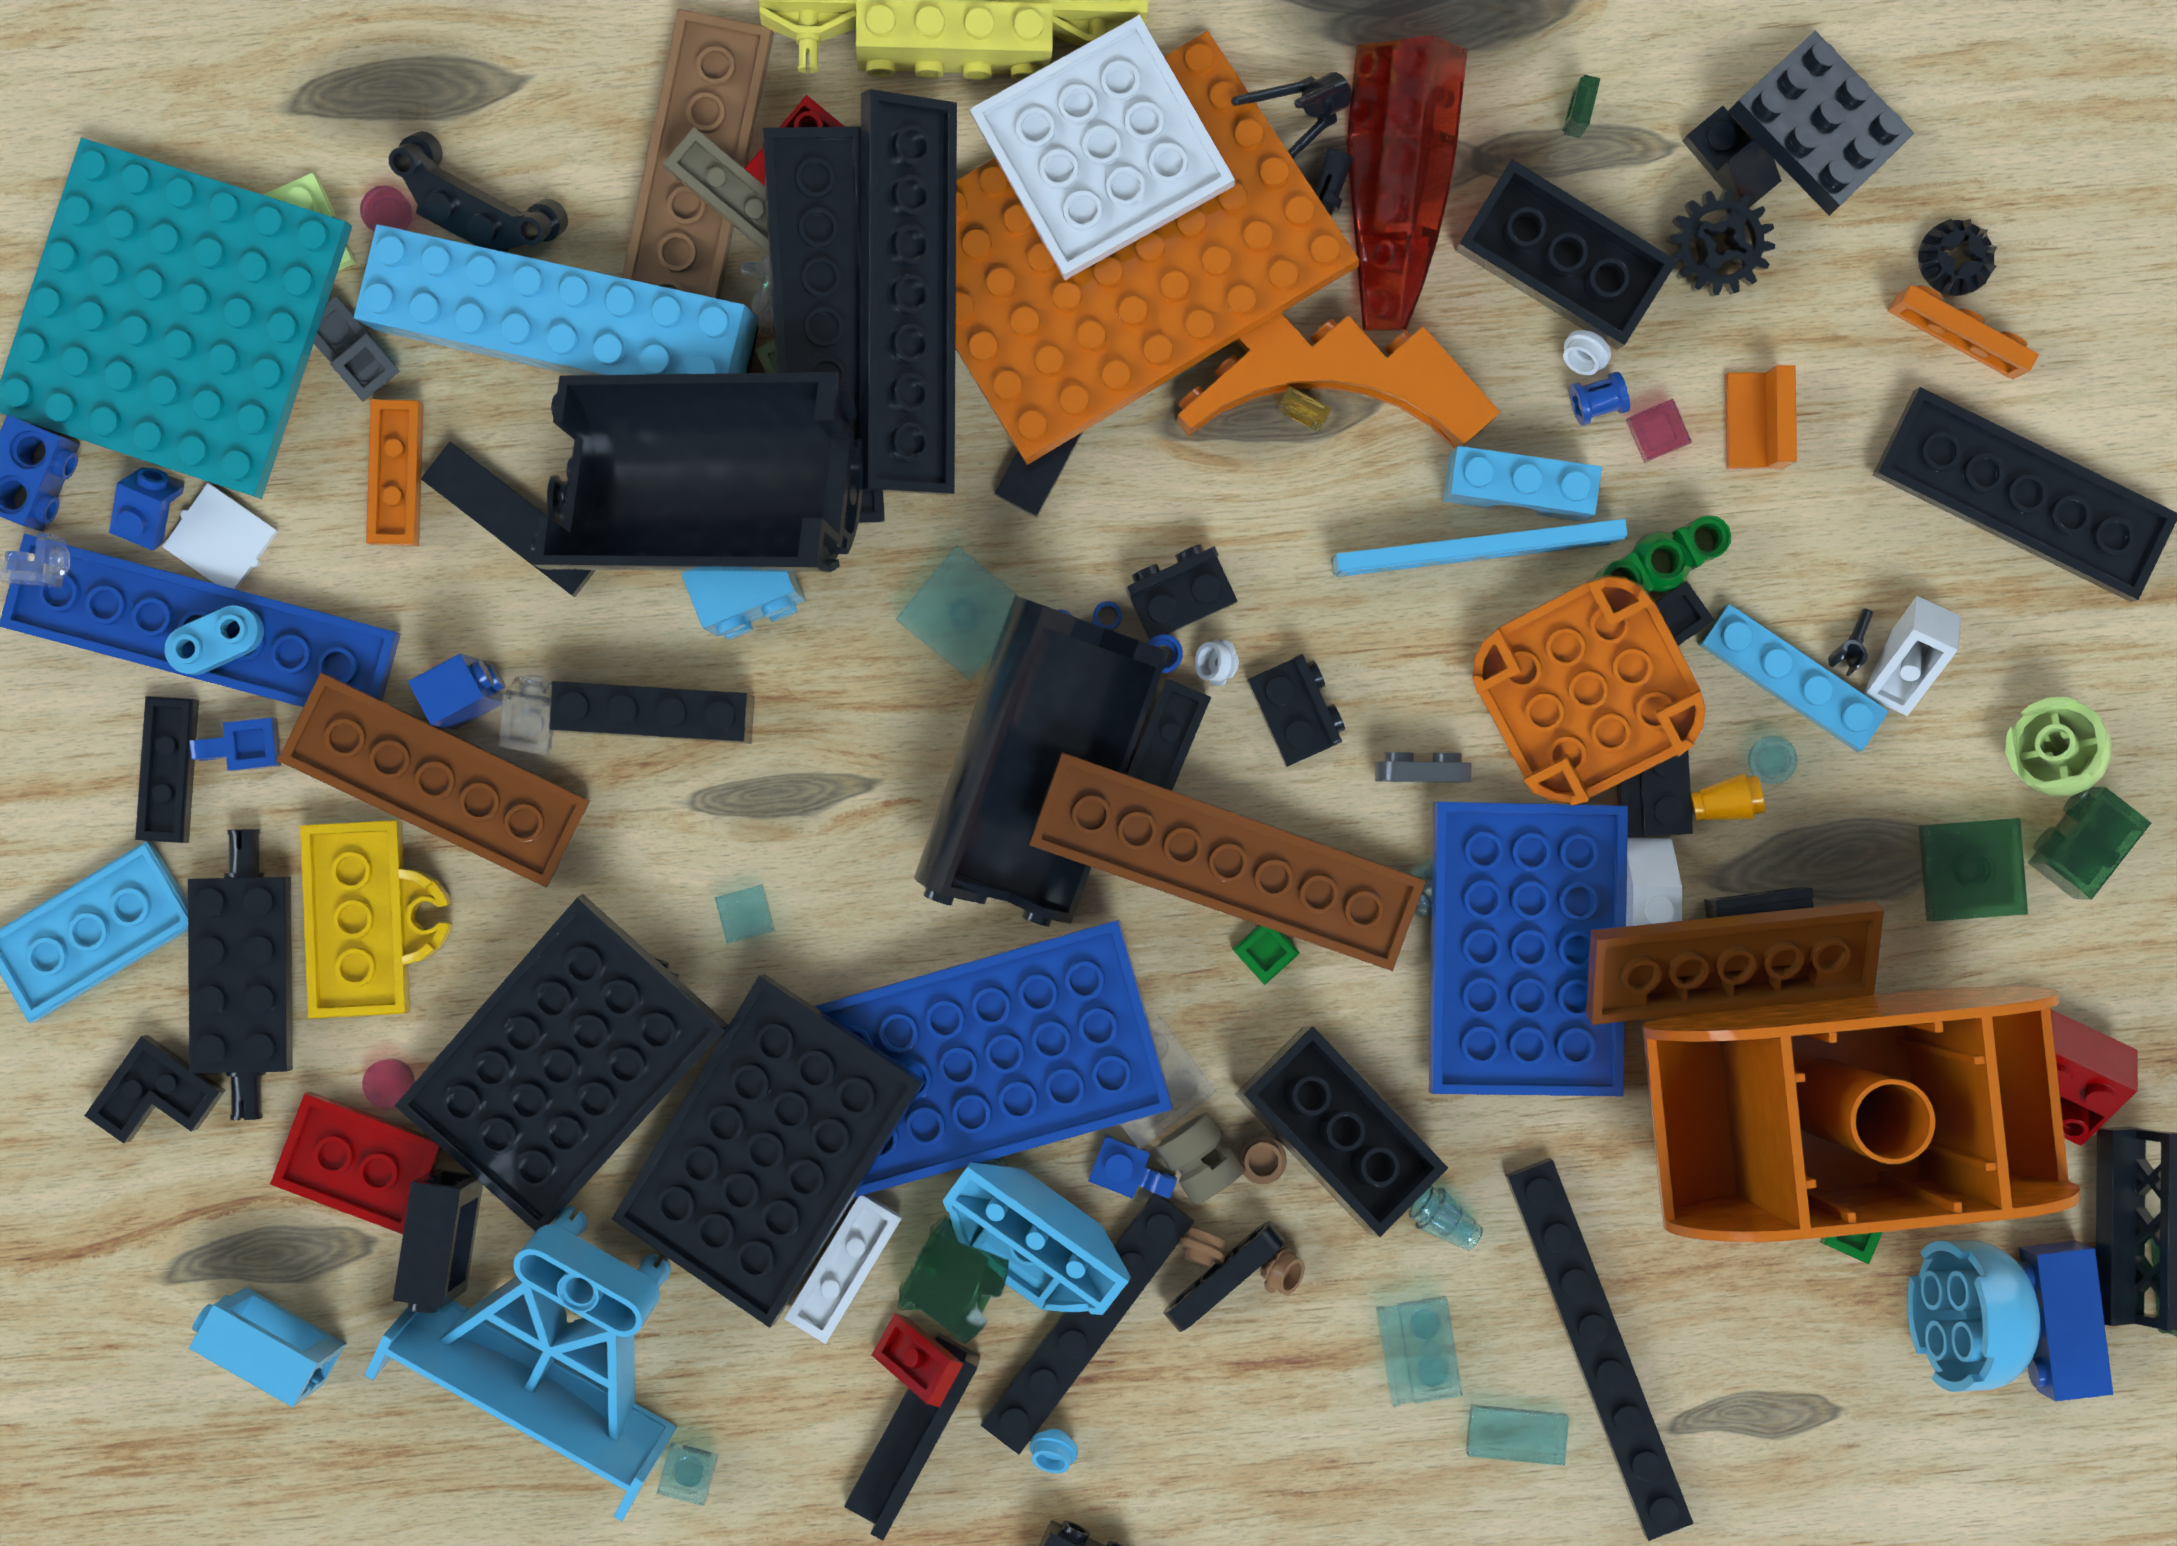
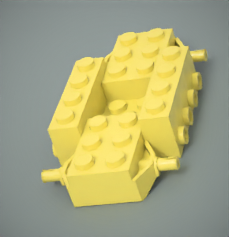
M758 0L761 25L796 40V44L799 45V72L807 73V54H809L810 73L819 71L818 46H821V41L856 29L857 70H866V73L873 77H891L895 75V71L915 72L917 77L926 79L940 78L944 73H963V77L971 80L989 79L992 77V74H1011L1012 79L1021 81L1050 65L1053 51V36L1082 47L1138 15L1141 16L1146 25L1148 15V0Z

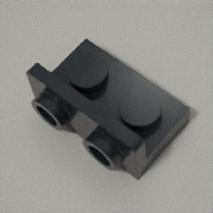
M1201 544L1195 545L1175 555L1178 563L1166 569L1160 570L1158 564H1154L1132 575L1134 583L1127 586L1126 592L1148 640L1160 634H1171L1238 602L1218 560L1219 554L1215 546L1204 551Z
M1301 654L1283 664L1247 679V683L1285 767L1342 743L1339 733L1345 730L1344 723L1334 704L1326 706L1319 690L1325 687V682L1314 660L1307 663L1304 655Z

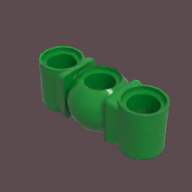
M1706 515L1672 532L1657 531L1647 534L1637 542L1631 553L1601 568L1593 579L1610 575L1612 571H1616L1643 586L1648 593L1651 591L1666 592L1676 589L1685 582L1691 570L1721 556L1727 551L1731 544L1730 528L1721 518ZM1697 528H1703L1712 535L1713 547L1710 552L1699 549L1695 544L1694 534ZM1655 549L1664 551L1670 557L1671 567L1667 574L1656 571L1652 566L1651 556Z

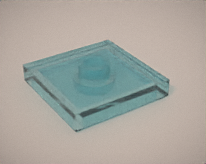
M956 545L899 614L896 621L971 681L993 655L1009 608L1012 605L1014 596L1018 595Z

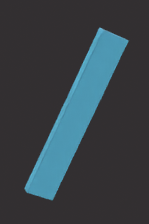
M1626 519L1337 553L1332 558L1333 573L1337 577L1616 544L1628 536Z

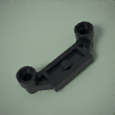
M419 131L404 138L399 147L392 150L389 154L390 168L395 174L403 178L418 204L416 214L475 246L508 253L509 248L536 245L541 241H551L564 233L567 228V213L563 206L555 200H540L529 207L527 211L521 212L437 167L442 160V148L439 141L428 132Z

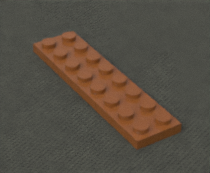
M1060 752L1028 841L1030 846L1390 971L1394 970L1426 880L1064 752Z

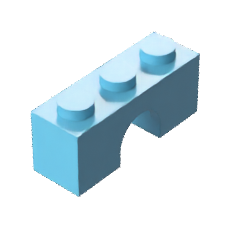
M1457 446L1449 454L1443 502L1491 508L1495 505L1519 506L1537 510V515L1585 522L1596 514L1602 466Z

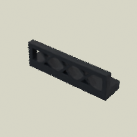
M2113 1127L2097 1130L2096 1261L2105 1325L2138 1324L2166 1331L2177 1330V1133L2137 1127ZM2146 1140L2161 1142V1163L2155 1169L2146 1160ZM2151 1189L2160 1199V1213L2155 1218L2145 1208V1195ZM2151 1237L2160 1248V1262L2154 1268L2145 1257V1243ZM2150 1287L2159 1297V1316L2144 1313L2145 1292Z
M939 1332L934 1340L963 1363L960 1372L940 1407L926 1404L909 1388L907 1389L844 1505L848 1510L872 1522L873 1526L870 1534L882 1541L885 1539L979 1365L981 1355Z

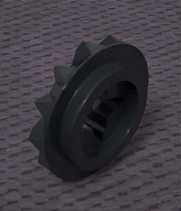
M1949 219L1933 227L1923 238L1918 251L1919 268L1926 282L1935 290L1951 296L1970 294L1985 285L1991 273L1997 267L1994 264V254L1997 246L1992 245L1988 238V229H1980L1972 224L1971 219ZM1963 241V254L1970 257V260L1973 262H1964L1954 272V258L1948 255V252H1945V250L1952 251Z

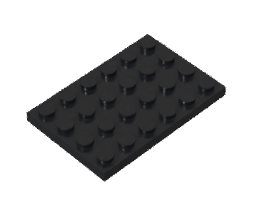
M581 894L394 1106L536 1232L540 1227L549 1225L729 1025L584 894Z
M766 974L759 975L611 1220L770 1328L777 1322L926 1080Z

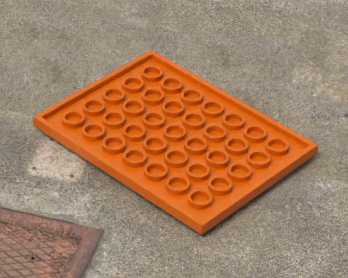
M1208 31L1167 54L1164 58L1235 179L1234 187L1064 280L995 158L957 180L955 350L1026 465L1359 267V258L1257 104L1232 105V97L1249 92Z

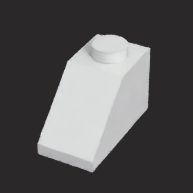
M1916 596L1893 627L1864 690V695L1881 705L1908 716L1958 651L1961 616Z
M1627 837L1626 926L1682 921V883L1672 838Z

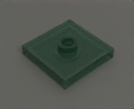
M2020 818L1919 825L1926 921L2028 914Z

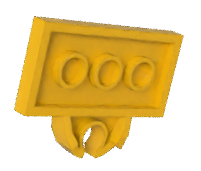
M401 820L300 825L308 1019L410 1013L408 964L426 960L439 951L449 937L453 927V923L439 922L432 929H426L417 920V910L426 901L433 903L437 907L453 905L449 894L438 880L425 872L404 869Z

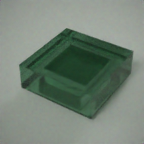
M1585 74L1583 77H1580L1572 90L1563 127L1564 135L1581 138L1589 126L1601 78Z

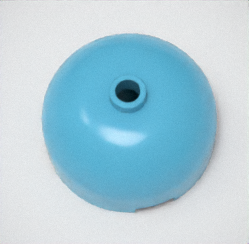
M1942 1240L1929 1243L1920 1252L1924 1261L1919 1276H1910L1908 1284V1321L1916 1353L1927 1355L1931 1366L1935 1370L1932 1380L1947 1391H1985L2009 1384L2028 1367L2039 1341L2040 1312L2030 1279L2013 1257L1992 1244L1977 1240Z

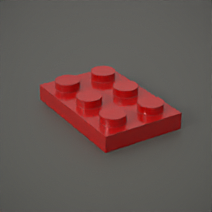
M310 1091L303 1095L270 1185L403 1234L411 1182L435 1170L442 1148L425 1134Z

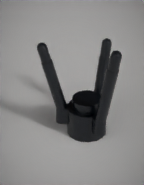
M1330 72L1318 79L1310 76L1299 82L1234 96L1231 99V103L1234 106L1302 93V96L1294 101L1295 107H1303L1309 116L1317 117L1318 121L1288 150L1293 159L1324 129L1337 122L1336 113L1349 106L1352 93L1347 80L1341 74Z

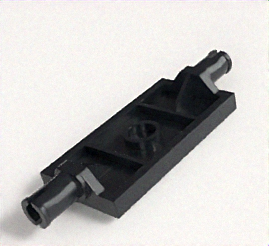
M260 829L227 830V835H229V873H224V878L188 879L189 1073H226L227 1077H231L230 1120H241V1118H244V1120L262 1119L261 1076L266 1075V1072H287L293 1070L291 877H264V872H259Z

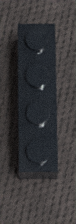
M552 681L549 730L564 733L752 744L755 696L739 692Z

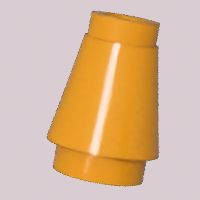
M1741 773L1691 793V805L1696 821L1704 819L1754 820V815L1765 813L1764 796L1758 775L1746 777L1745 773Z

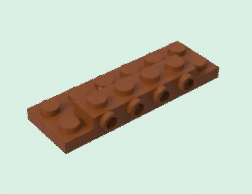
M1876 901L1591 930L1586 1015L1591 1024L1595 1025L1874 995L1884 910Z

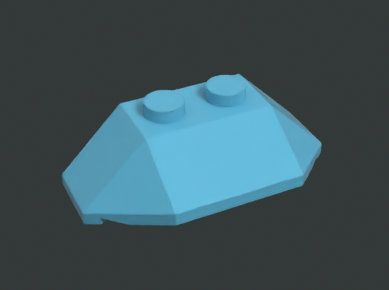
M970 1162L943 1199V1204L946 1211L950 1214L952 1227L962 1253L1041 1310L1061 1312L1089 1311L1090 1314L1103 1315L1131 1278L1103 1226L1024 1169Z

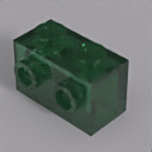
M2091 787L2088 790L2071 796L2063 807V811L2066 814L2055 828L2050 827L2039 836L2033 846L2036 853L2028 862V864L2073 899L2092 900L2151 825L2148 819L2107 787Z

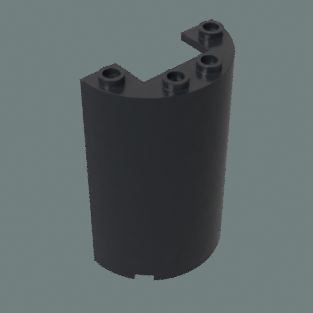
M839 372L559 376L557 393L553 396L551 403L553 423L574 439L573 455L567 463L566 473L569 483L566 503L563 504L560 511L561 526L549 517H539L537 534L533 537L531 543L534 566L547 570L831 572L840 567L839 559L836 558L839 554L849 553L858 527L863 492L862 441L861 439H854L855 432L850 428L849 419H855L857 416L854 401L845 380Z
M1014 596L914 875V879L926 888L923 896L950 906L954 898L985 904L987 897L1007 901L1024 909L1022 916L1024 919L1042 926L1049 927L1052 920L1071 924L1092 867L1028 844L1060 752H1064L1125 774L1169 651L1039 603Z

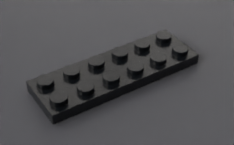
M1922 387L1913 391L1872 475L2129 602L2139 600L2177 522V512Z

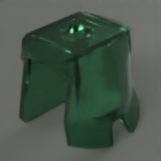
M944 1215L934 1225H931L925 1242L904 1282L899 1286L898 1309L922 1310L951 1332L963 1344H966L986 1325L987 1320L982 1313L989 1299L1002 1295L1007 1278L1009 1260L958 1242L950 1217Z

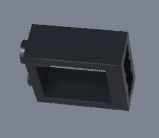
M436 1169L411 1182L393 1301L408 1303L407 1309L410 1311L435 1313L438 1311V1307L443 1308L467 1290L483 1185L471 1174Z

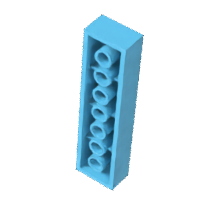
M376 224L354 313V319L379 332L570 375L746 373L759 322V317L744 304Z

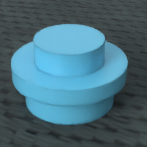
M1048 1429L1032 1437L1030 1443L1031 1459L1033 1464L1043 1471L1063 1473L1069 1469L1070 1464L1075 1462L1078 1455V1446L1067 1433L1058 1429Z

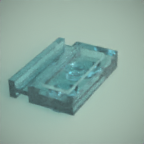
M1441 1296L1397 1303L1394 1306L1376 1307L1392 1406L1397 1407L1405 1403L1414 1402L1416 1404L1463 1396L1447 1298Z

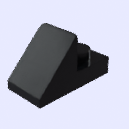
M1721 106L1682 140L1723 190L1732 189L1733 201L1737 202L1745 194L1751 196L1748 208L1782 181L1774 158L1755 139L1752 140L1724 106Z

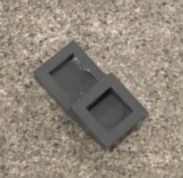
M338 296L331 299L326 305L314 344L330 361L333 369L364 402L398 374L400 370L361 322L354 319V314Z

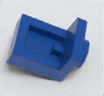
M145 467L137 469L117 483L109 533L154 551L163 544L170 503L183 494L184 484L169 478L165 472L158 469Z

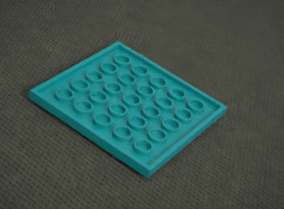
M81 137L0 380V413L262 499L352 225L331 216Z

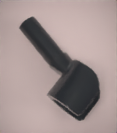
M1866 608L1861 610L1849 639L1828 657V663L1831 668L1837 665L1843 658L1846 659L1849 665L1846 676H1850L1868 660V653L1863 646V642L1873 616L1871 610Z

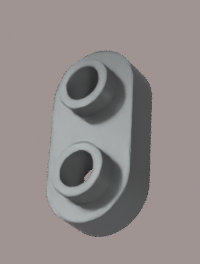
M1385 752V761L1375 762L1376 782H1471L1472 763L1462 762V753H1433V762H1414L1413 752Z

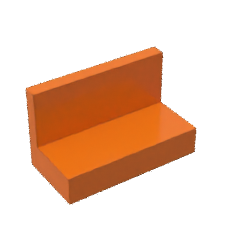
M1776 365L1767 372L1725 374L1727 469H1784L1797 462L1796 365Z

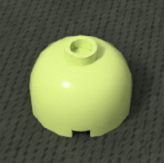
M2049 697L2029 705L2021 712L2023 717L2016 723L2014 729L2011 726L2006 735L2005 754L2012 771L2030 788L2052 797L2073 796L2090 789L2103 777L2111 761L2112 741L2104 721L2092 708L2070 697Z

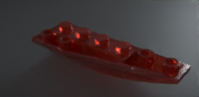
M1434 35L1356 46L1346 142L1347 153L1354 158L1349 168L1356 255L1359 258V267L1357 269L1362 327L1365 331L1407 330L1426 280L1447 204L1458 143L1468 49Z

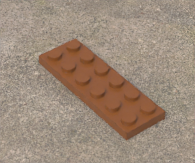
M320 673L277 760L546 888L549 886L591 801L450 732L430 725L429 722L326 673Z

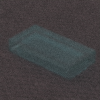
M1470 1404L1466 1453L1469 1457L1565 1466L1569 1416L1565 1413Z

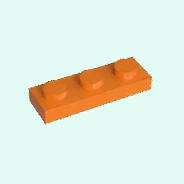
M1911 284L1895 296L1887 311L2012 380L2031 371L2039 356L2037 352L2027 348L2028 343L2022 337L2011 332L2003 331L2000 333L1984 324L1985 319L1980 314L1969 309H1956L1942 301L1943 296L1939 292L1927 286H1914Z
M371 399L366 543L369 545L419 547L424 404L419 400Z

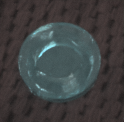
M1764 737L1754 743L1748 754V766L1751 773L1758 775L1759 780L1763 783H1782L1788 780L1797 768L1798 757L1796 750L1788 740L1782 737Z

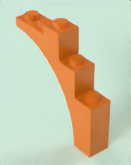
M1280 313L1236 340L1235 346L1244 356L1239 359L1236 354H1233L1214 372L1218 379L1204 391L1200 386H1197L1178 404L1183 411L1178 414L1176 423L1188 436H1191L1218 415L1252 399L1289 390L1331 389L1363 394L1399 407L1430 426L1455 449L1457 446L1464 447L1501 412L1424 326L1413 335L1405 330L1385 348L1390 355L1387 358L1349 315L1338 324L1333 319L1325 323L1311 337L1315 343L1312 347L1289 320Z

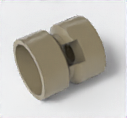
M1207 1112L1191 1119L1165 1137L1156 1146V1150L1168 1168L1181 1172L1179 1184L1193 1205L1213 1197L1245 1172V1167L1232 1148L1220 1145L1222 1133Z

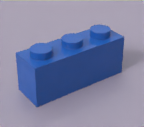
M2076 1240L2019 1247L2020 1261L2017 1263L2030 1279L2040 1312L2039 1341L2035 1354L2028 1365V1374L2032 1385L2039 1393L2055 1402L2113 1395L2095 1248Z

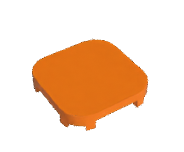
M1605 575L1588 580L1518 616L1488 635L1475 656L1472 678L1477 694H1480L1517 763L1524 777L1523 781L1534 794L1537 793L1551 802L1571 804V806L1588 802L1591 797L1676 755L1679 757L1694 746V742L1704 726L1706 707L1696 678L1653 598L1643 586L1626 577Z

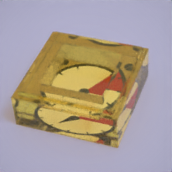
M1290 386L1278 407L1279 412L1316 432L1321 430L1332 409Z

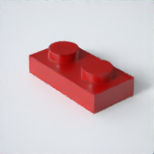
M894 1313L871 1355L926 1404L936 1407L941 1406L963 1366L960 1360L911 1319Z

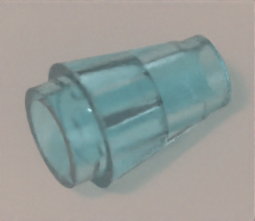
M1431 1185L1409 1209V1217L1415 1221L1417 1229L1461 1247L1466 1251L1471 1250L1482 1236L1483 1227L1476 1223L1444 1188L1436 1189Z

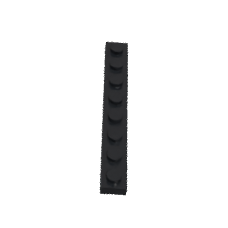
M1547 1158L1506 1174L1505 1177L1644 1536L1648 1541L1694 1524L1554 1161L1551 1158Z

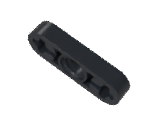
M1270 1221L1262 1224L1228 1252L1223 1263L1214 1264L1180 1293L1165 1308L1163 1314L1179 1332L1186 1330L1277 1253L1286 1240Z

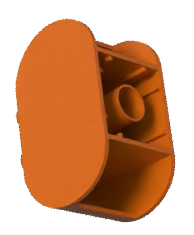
M2012 986L1915 990L1670 1016L1644 1023L1642 1029L1663 1228L1675 1235L1701 1240L1777 1242L2027 1218L2060 1212L2074 1207L2081 1201L2079 1186L2069 1181L2051 1018V1007L2060 1003L2059 992L2049 988Z

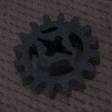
M1726 189L1722 191L1719 201H1716L1713 192L1708 191L1702 194V207L1694 200L1684 205L1686 212L1689 214L1688 218L1679 215L1673 218L1672 223L1680 229V232L1668 236L1666 242L1677 245L1678 251L1670 256L1681 261L1683 265L1676 277L1681 279L1691 275L1694 278L1691 290L1694 292L1700 290L1705 284H1709V296H1717L1721 292L1722 285H1725L1726 290L1731 295L1739 292V280L1748 286L1757 282L1756 276L1752 271L1753 269H1768L1770 264L1761 256L1762 253L1775 249L1776 244L1764 241V234L1772 231L1774 225H1761L1759 218L1766 209L1762 206L1751 211L1748 208L1751 199L1750 195L1745 194L1735 202L1733 201L1732 189ZM1726 211V214L1720 219L1719 223L1711 224L1706 220H1699L1709 212ZM1744 224H1746L1750 232L1751 244L1746 242L1743 232ZM1725 233L1724 243L1730 248L1716 253L1717 243L1711 238ZM1690 241L1696 244L1699 255L1697 263L1691 254ZM1728 261L1734 265L1742 266L1732 274L1715 275L1724 262Z

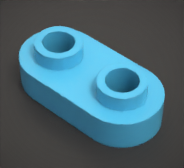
M235 605L226 606L175 629L166 640L165 657L170 666L178 672L190 675L204 674L253 652L263 639V623L260 617L248 608ZM236 621L239 624L240 631L236 637L230 638L227 634V627L231 622ZM188 641H192L195 646V652L190 658H186L183 655V646Z

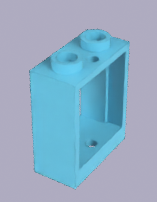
M245 1287L230 1296L224 1295L219 1302L213 1305L207 1304L192 1326V1330L197 1332L189 1349L293 1407L323 1386L346 1343Z

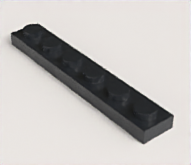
M1153 1193L1114 1244L1117 1253L1131 1276L1127 1285L1103 1315L1090 1314L1089 1311L1063 1312L983 1418L980 1426L1020 1455L1178 1245L1180 1238L1184 1237L1193 1225L1194 1219L1165 1197Z

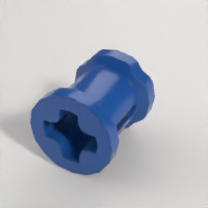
M1620 372L1609 373L1607 379L1582 386L1577 382L1569 387L1572 409L1581 426L1590 424L1591 418L1614 411L1618 413L1630 411V398L1627 386Z

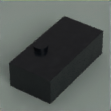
M1513 159L1507 165L1455 249L1456 252L1583 330L1598 333L1608 345L1616 350L1627 343L1678 260Z
M1313 1026L1302 1027L1235 1093L1243 1104L1370 1235L1381 1237L1448 1169L1441 1159Z

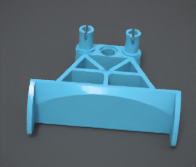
M565 1207L551 1225L540 1227L517 1254L513 1263L517 1276L468 1309L454 1300L443 1308L438 1307V1311L435 1313H419L406 1308L383 1335L364 1376L374 1380L391 1358L627 1491L613 1516L623 1521L677 1426L635 1403L634 1335L641 1329L658 1304L660 1298L659 1288L670 1276L671 1267L665 1258H663L657 1268L653 1267L660 1255L650 1254L641 1261L639 1268L636 1270L578 1237L587 1227V1219L584 1213L580 1210L576 1217L570 1220L569 1218L576 1208ZM564 1307L583 1318L568 1323Z

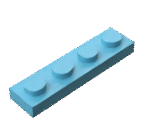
M1730 604L1724 605L1698 644L1856 752L1864 750L1889 712Z

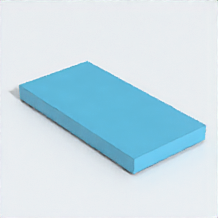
M153 841L144 842L0 928V975L29 1023L37 1022L188 931V900Z

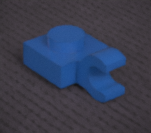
M276 718L224 722V737L189 741L191 760L208 761L226 758L227 771L281 766V762L277 761L280 756Z
M1106 1134L1088 1182L1132 1199L1135 1196L1138 1185L1157 1195L1170 1199L1177 1182V1177L1147 1166L1151 1151Z

